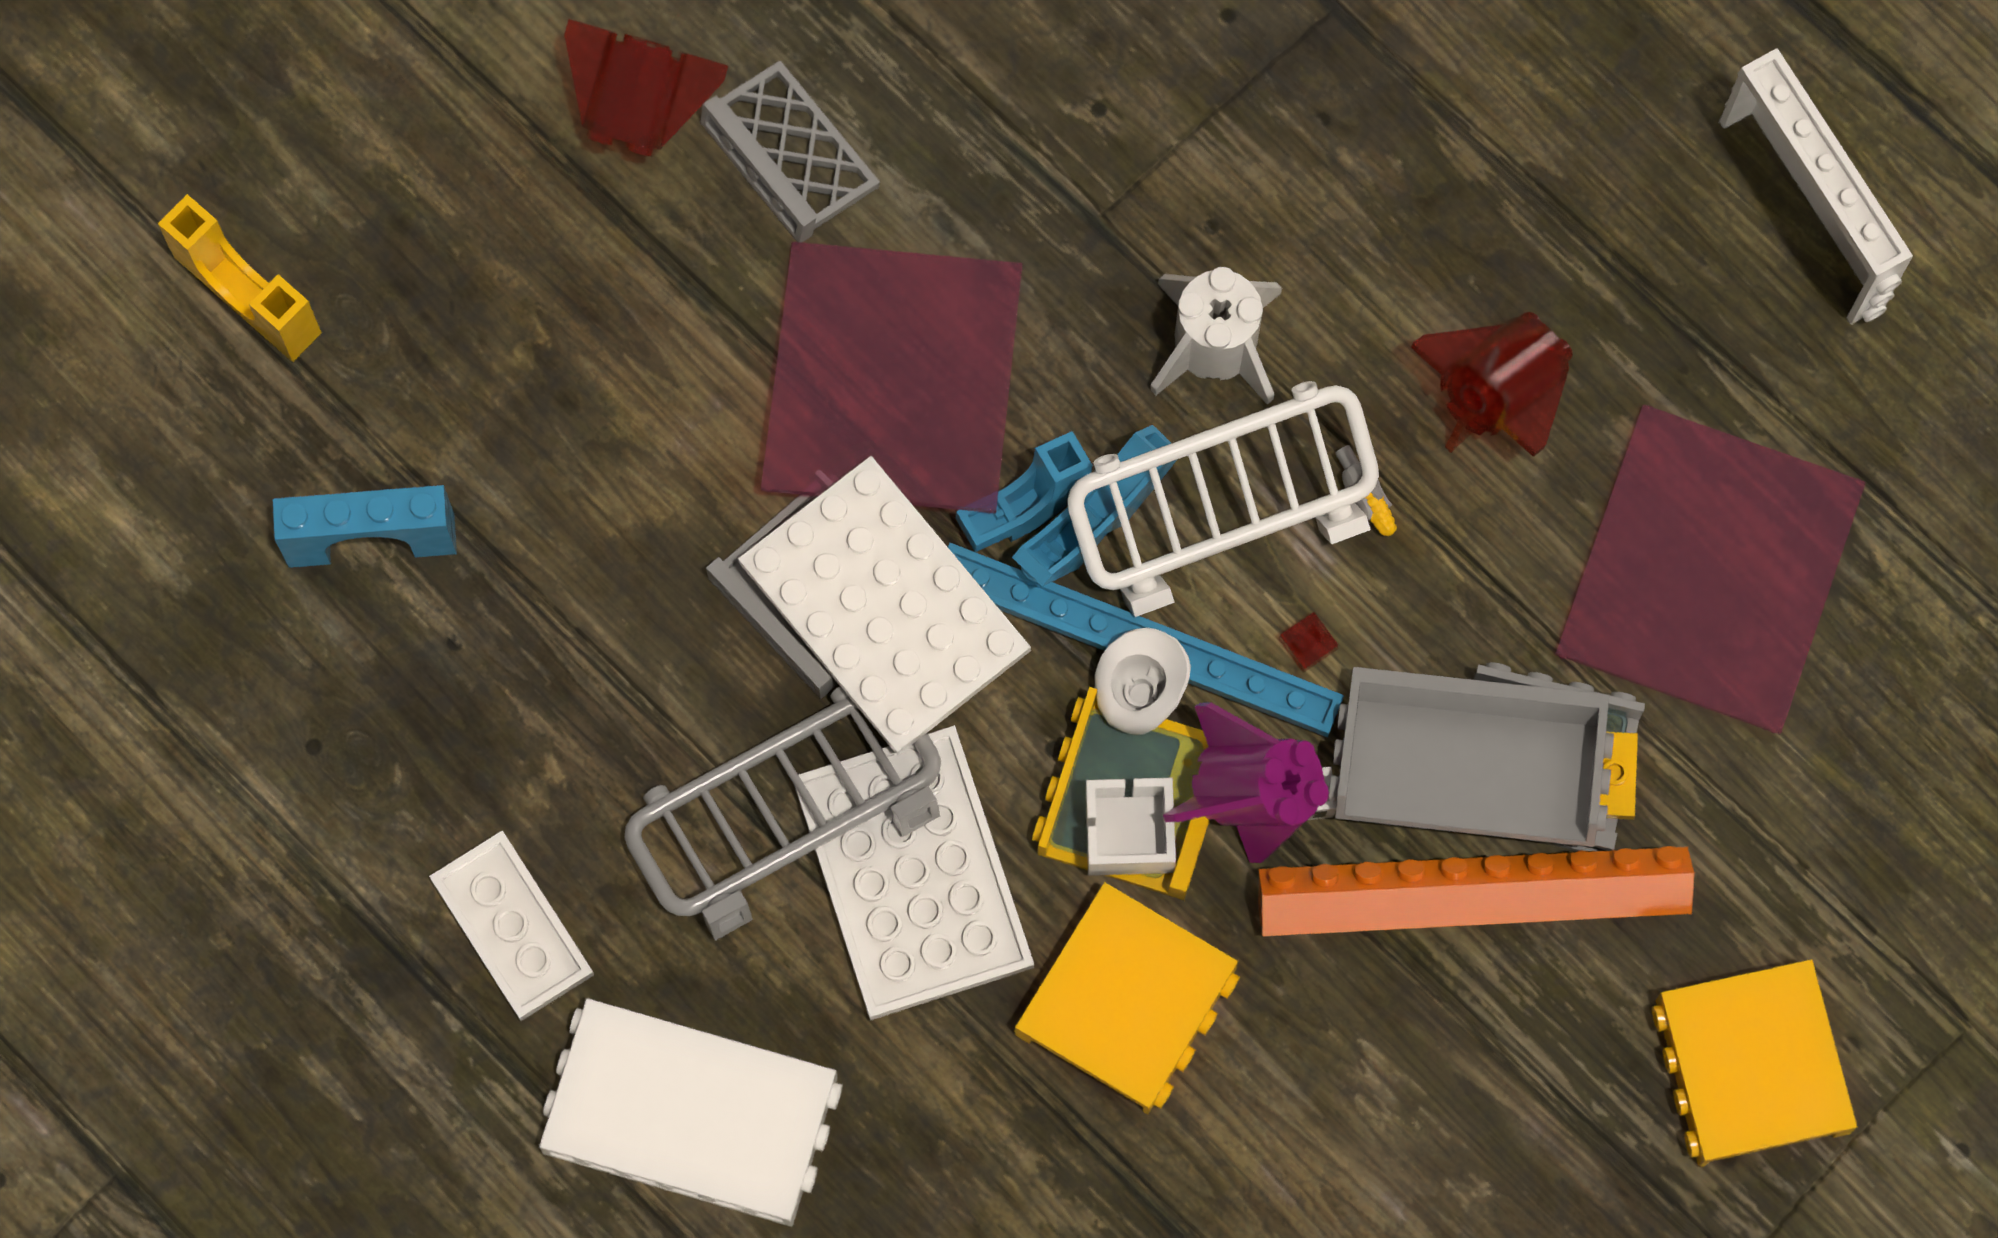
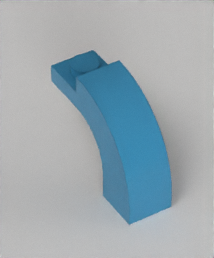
M1071 431L1036 447L1033 462L1021 477L1004 489L956 511L955 518L975 552L1007 537L1012 542L1035 530L1068 505L1067 499L1070 489L1077 480L1092 472L1093 465L1075 434Z

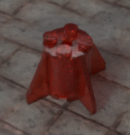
M569 18L564 33L582 127L588 129V139L607 145H612L613 139L628 142L627 147L629 151L652 157L654 149H662L724 82L729 66L679 50L677 58L671 56L673 51L669 50V46L653 42L650 38L643 36L640 38L625 34L623 41L616 40V31L606 30Z
M1525 312L1503 325L1426 334L1413 342L1411 348L1442 375L1440 381L1441 392L1447 388V393L1451 400L1446 406L1450 414L1456 419L1457 424L1445 446L1448 451L1453 452L1471 433L1481 435L1486 431L1491 433L1490 436L1502 430L1533 457L1545 448L1569 371L1568 361L1572 359L1573 353L1567 341L1558 338L1548 326L1541 322L1536 314Z

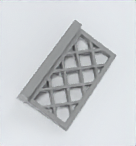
M781 61L767 68L719 99L716 95L703 103L700 123L798 244L812 237L814 229L879 188L880 181ZM778 76L788 88L787 99L763 95L764 85ZM759 88L758 94L752 93ZM792 94H793V96H794L797 100H792V99H791V98H792ZM739 100L757 103L754 119L737 117L730 106ZM761 104L785 108L783 124L759 120ZM790 109L807 112L813 119L812 129L788 125ZM817 125L820 127L822 131L816 130ZM747 128L753 129L752 134ZM757 130L780 133L779 150L762 147L756 140ZM786 135L810 138L808 155L784 151ZM815 139L832 142L838 149L837 159L813 156ZM842 155H843V157H844L847 161H842V160H841V159H842ZM772 159H778L777 165ZM782 160L806 164L804 181L787 178L781 171ZM811 165L835 169L833 185L809 182ZM840 170L857 173L865 183L856 189L839 187ZM797 189L803 190L802 195L797 191ZM807 191L831 195L830 206L816 214L806 201ZM836 196H841V197H842V198H840L839 200L836 201Z

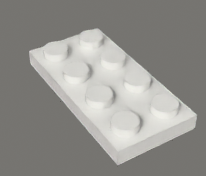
M503 831L429 876L520 1021L594 976L592 969Z

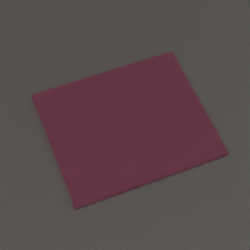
M792 242L761 491L819 496L868 457L872 456L912 505L996 513L1023 263Z
M1643 404L1555 655L1763 728L1774 734H1781L1866 482Z

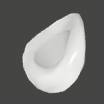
M1140 628L1125 632L1108 645L1098 662L1094 688L1098 689L1096 695L1098 709L1111 727L1127 734L1144 735L1156 729L1175 710L1187 687L1191 669L1189 657L1179 641L1160 630Z

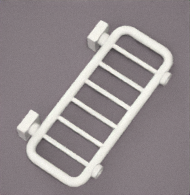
M1313 381L1303 382L1292 388L1294 399L1122 462L1119 461L1117 454H1107L1097 458L1093 462L1096 471L1077 480L1070 489L1067 499L1069 515L1086 570L1092 581L1101 588L1109 590L1120 589L1125 605L1137 617L1175 603L1170 587L1160 576L1166 572L1312 518H1316L1319 531L1331 544L1369 531L1370 526L1367 516L1355 503L1369 496L1376 487L1379 470L1362 406L1356 394L1348 388L1337 385L1318 389ZM1334 402L1343 405L1346 411L1362 468V476L1358 483L1339 491L1337 490L1315 413L1316 408ZM1307 412L1330 494L1299 505L1275 423ZM1268 427L1291 509L1260 520L1236 438ZM1228 441L1252 523L1220 534L1196 452ZM1189 456L1212 538L1181 549L1157 467ZM1149 470L1173 552L1141 563L1117 481ZM1106 485L1110 487L1134 567L1117 573H1109L1103 567L1084 506L1088 493Z

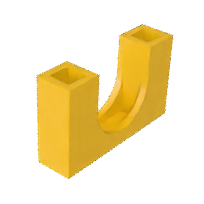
M188 194L158 223L173 257L289 360L294 362L322 333L309 301L279 274L270 283L261 277L229 244L218 221Z

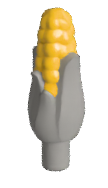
M1347 445L1335 453L1344 468L1342 480L1345 488L1358 483L1362 476L1361 464L1350 445ZM1378 480L1376 487L1369 496L1356 502V505L1366 514L1367 519L1374 524V527L1380 534L1391 536L1397 529L1394 517H1392L1391 510L1389 509L1392 503L1384 494Z

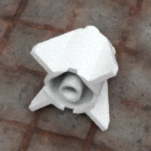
M1218 267L1197 277L1164 274L1159 278L1158 284L1178 305L1175 329L1176 348L1152 382L1150 390L1155 395L1159 394L1187 370L1197 377L1204 379L1210 377L1226 380L1240 374L1266 404L1270 403L1274 399V392L1256 351L1263 308L1281 294L1282 288L1277 282L1248 281L1240 274L1234 273L1230 268Z

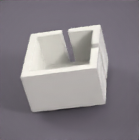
M1125 779L1086 780L1088 875L1174 873L1176 864L1174 822H1165L1163 814L1174 808L1173 779H1134L1132 797H1124Z

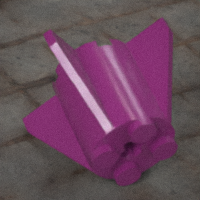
M1211 702L1199 703L1194 707L1208 747L1200 754L1197 762L1202 763L1199 767V774L1193 775L1192 779L1194 797L1163 814L1165 822H1180L1205 816L1208 819L1216 820L1220 823L1219 825L1237 826L1249 862L1261 863L1268 859L1317 811L1318 806L1326 803L1329 789L1324 780L1320 760L1315 753L1313 744L1309 741L1276 739Z

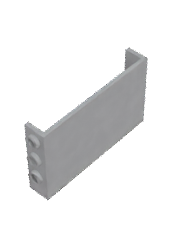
M1353 667L1349 705L1340 704L1338 729L1345 730L1344 740L1336 739L1333 765L1341 766L1340 776L1331 775L1329 801L1337 802L1336 819L1594 847L1596 832L1605 831L1608 806L1599 804L1600 794L1608 795L1611 775V769H1603V759L1612 758L1614 733H1606L1609 694Z

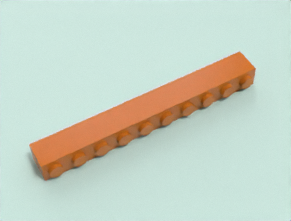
M1673 846L1652 849L1624 848L1613 851H1577L1575 853L1556 854L1535 853L1518 856L1493 855L1480 858L1452 857L1442 860L1363 862L1346 865L1321 864L1308 867L1280 866L1270 869H1259V916L1262 936L1692 914L1694 870L1688 847Z

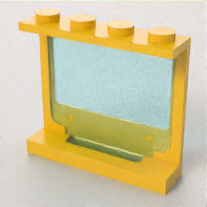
M1089 687L1086 699L1077 698L1071 722L1078 724L1073 738L1066 736L1064 738L1058 761L1065 764L1060 778L1055 776L1051 778L1045 800L1052 802L1047 818L1039 816L1032 840L1039 842L1038 855L1088 870L1086 780L1125 779L1124 797H1132L1134 779L1172 778L1173 804L1175 808L1194 797L1192 779L1193 775L1199 774V767L1202 763L1197 762L1200 754L1208 747L1203 730L1168 719L1163 721L1156 729L1144 735L1127 734L1111 727L1098 709L1096 700L1098 689ZM1204 816L1174 822L1176 854L1174 873L1104 876L1185 900L1210 819Z

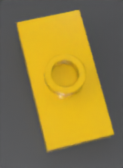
M1606 732L1614 733L1612 758L1603 759V769H1611L1609 793L1608 795L1600 794L1599 805L1608 806L1607 818L1634 820L1638 733Z

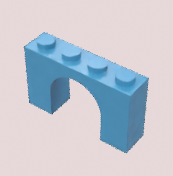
M444 485L273 499L275 541L289 568L331 564L330 545L348 539L364 537H385L405 541L410 545L414 557L457 554L455 515Z

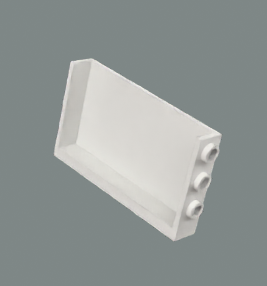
M1776 48L1743 66L1737 73L1738 77L1735 85L1731 88L1732 92L1729 100L1725 103L1726 107L1720 124L1723 128H1726L1750 114L1754 116L1863 284V288L1852 306L1847 320L1850 325L1862 318L1865 322H1870L1887 310L1886 304L1895 296L1893 291L1902 283L1901 277L1913 255L1782 54Z
M587 998L584 1009L577 1008L572 1018L570 1033L575 1034L571 1049H564L559 1059L557 1074L562 1075L558 1090L557 1092L551 1090L545 1103L543 1115L549 1118L539 1147L542 1153L792 1227L803 1191L811 1193L818 1168L811 1166L815 1150L823 1151L827 1142L830 1126L825 1125L824 1121L828 1108L836 1110L843 1085L836 1083V1070Z

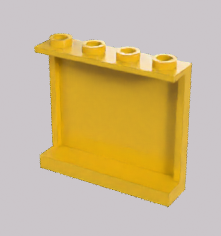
M1104 882L1016 1025L1015 1036L1029 1044L1031 1041H1034L1143 1107V1112L1149 1115L1154 1105L1161 1109L1170 1096L1174 1086L1169 1084L1168 1081L1176 1068L1184 1072L1196 1052V1049L1190 1045L1198 1032L1206 1035L1214 1023L1218 1013L1212 1009L1220 995L1228 999L1237 985L1240 976L1234 972L1236 971L1238 961Z
M1813 960L1661 992L1656 999L1657 1005L1652 1006L1653 1021L1658 1032L1664 1031L1667 1047L1663 1048L1665 1067L1669 1074H1675L1678 1089L1673 1091L1675 1106L1679 1115L1686 1116L1689 1131L1684 1133L1686 1148L1690 1158H1697L1699 1167H1704L1711 1161L1832 1135L1833 1138L1851 1134L1857 1128Z

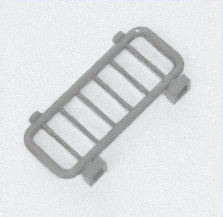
M839 686L830 696L834 704L671 793L665 785L656 786L649 790L644 796L647 806L632 815L626 825L624 838L627 848L659 903L668 912L677 916H692L702 912L707 928L714 940H717L753 920L748 903L741 893L742 889L889 808L892 810L894 822L903 837L940 817L937 799L929 786L936 780L940 772L941 758L929 735L926 733L914 743L924 760L923 769L902 782L858 711L859 708L842 687ZM849 714L855 720L895 785L867 802H864L821 731ZM811 735H814L857 805L856 808L828 823L783 751ZM774 755H777L820 826L792 843H789L746 772ZM738 775L782 846L778 851L754 864L749 860L709 793L710 790ZM699 796H702L745 868L716 885L712 882L671 813ZM663 816L707 889L692 898L680 899L674 894L642 839L641 834L644 827Z

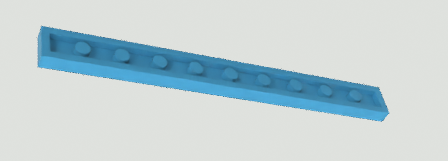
M949 543L948 548L1001 611L1104 651L1110 643L1125 632L1140 628L1160 630L1176 638L1186 651L1191 665L1189 684L1328 738L1344 695L1144 617H1135L1131 612L1051 582L1041 586L1039 583L1027 578L1020 569Z

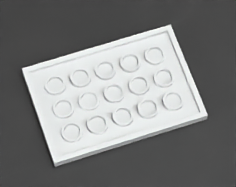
M872 456L868 457L738 558L744 570L897 756L1031 651L1030 645Z
M955 726L928 734L941 758L940 772L936 780L929 786L937 799L940 817L903 837L894 822L892 810L889 808L815 849L870 1020L1034 968V962ZM914 743L898 756L890 746L882 748L902 782L919 773L924 767V760ZM874 751L840 761L864 802L895 786ZM832 764L799 774L800 779L827 823L857 807ZM795 787L809 832H812L820 826Z

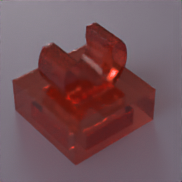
M1315 612L1279 636L1280 642L1303 673L1338 650L1339 647Z

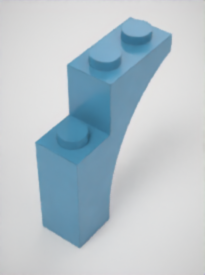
M1151 425L1135 432L1117 455L1119 461L1122 462L1169 445L1171 442L1155 426ZM1177 460L1157 467L1160 480H1162ZM1149 470L1117 481L1128 520L1154 489ZM1109 485L1088 493L1084 506L1096 545H1098L1107 533L1121 527V523ZM1068 507L1043 530L1024 543L1012 557L1021 566L1024 575L1041 586L1079 569L1084 563Z

